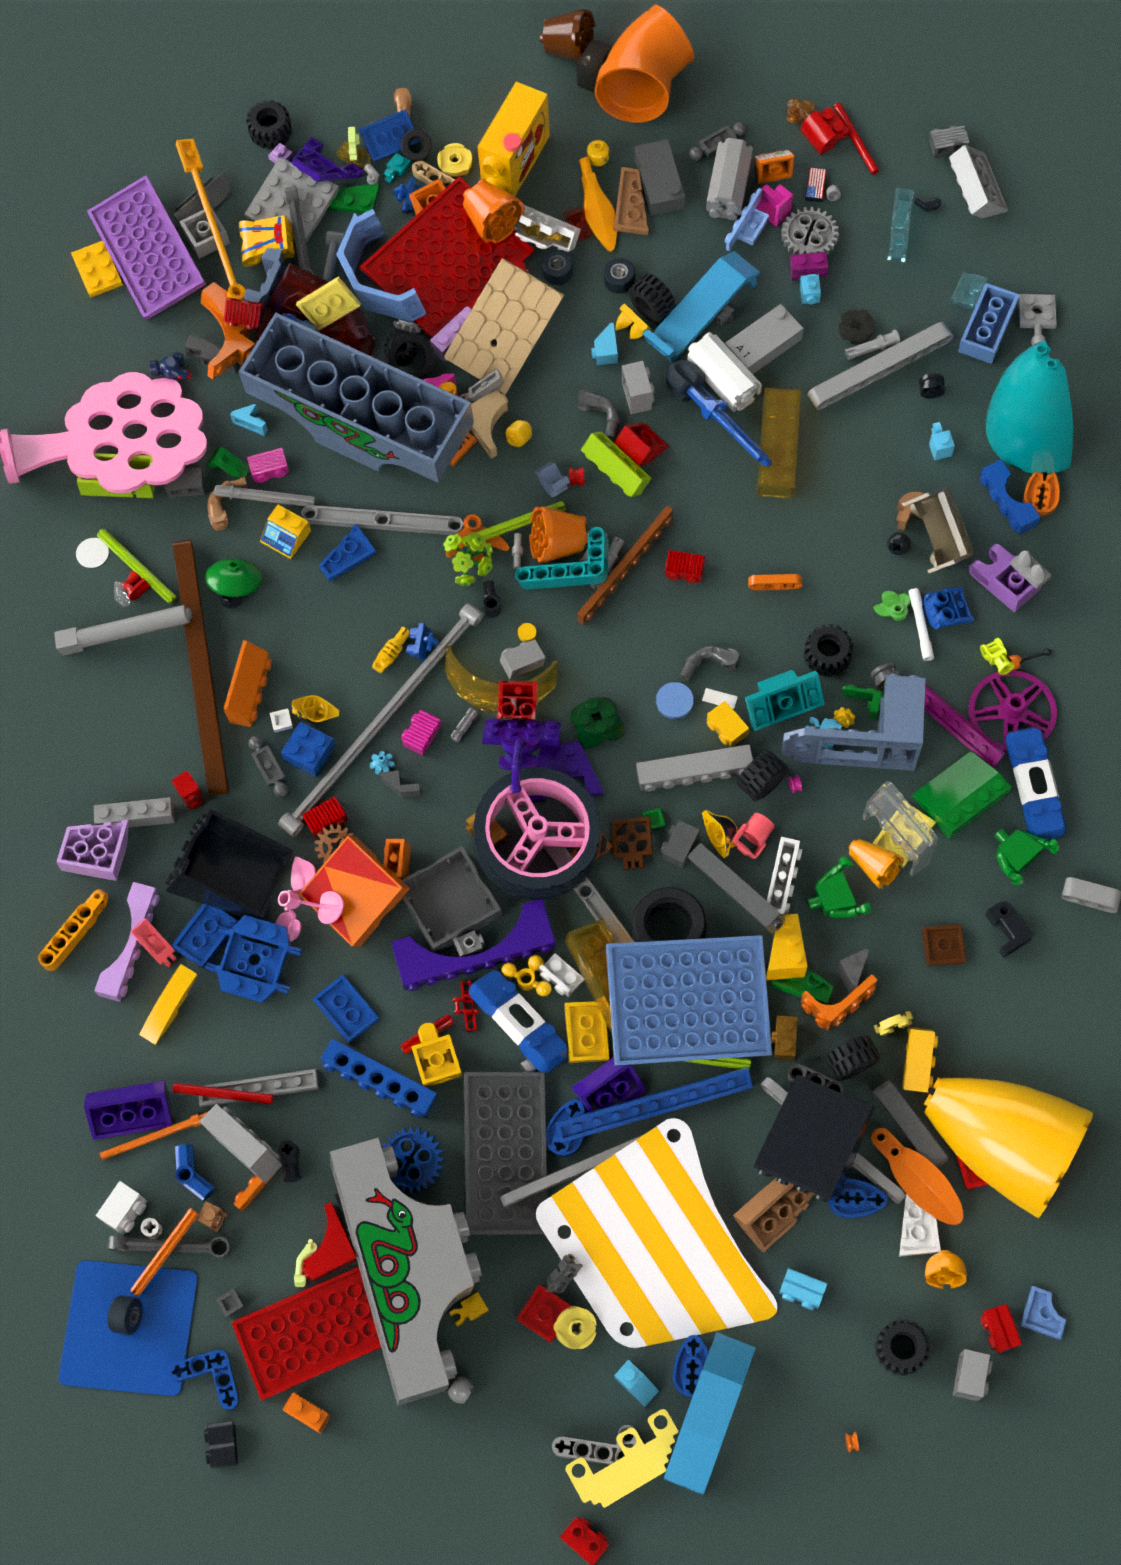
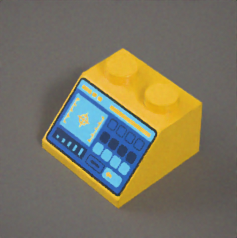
M278 504L267 519L260 542L292 559L311 532L309 521Z

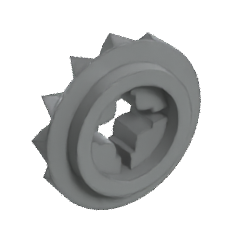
M398 319V321L394 320V326L398 329L413 333L421 332L422 328L417 323Z

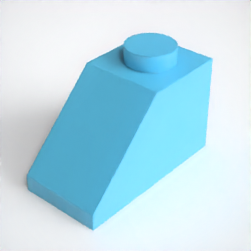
M610 323L594 340V348H591L592 359H596V365L618 363L614 323Z
M629 1360L614 1375V1378L644 1407L659 1393V1390Z

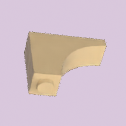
M498 389L471 404L474 424L470 431L491 459L497 456V448L492 440L493 427L500 416L508 411V399Z

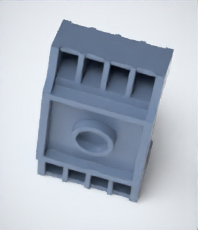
M266 249L261 258L267 279L265 283H262L260 292L248 288L245 292L244 300L263 303L261 324L266 316L273 312L272 309L266 306L287 269L281 249Z

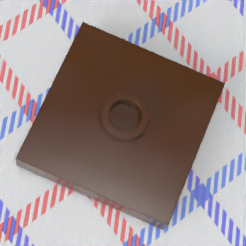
M962 924L922 927L926 967L966 964Z

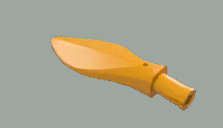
M584 157L579 159L583 175L581 180L584 189V215L590 229L606 250L612 252L617 238V231H613L615 210L602 191L595 172H592L590 158Z

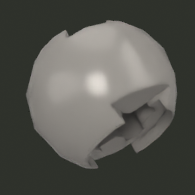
M457 1377L448 1390V1394L453 1402L465 1403L474 1387L468 1378Z

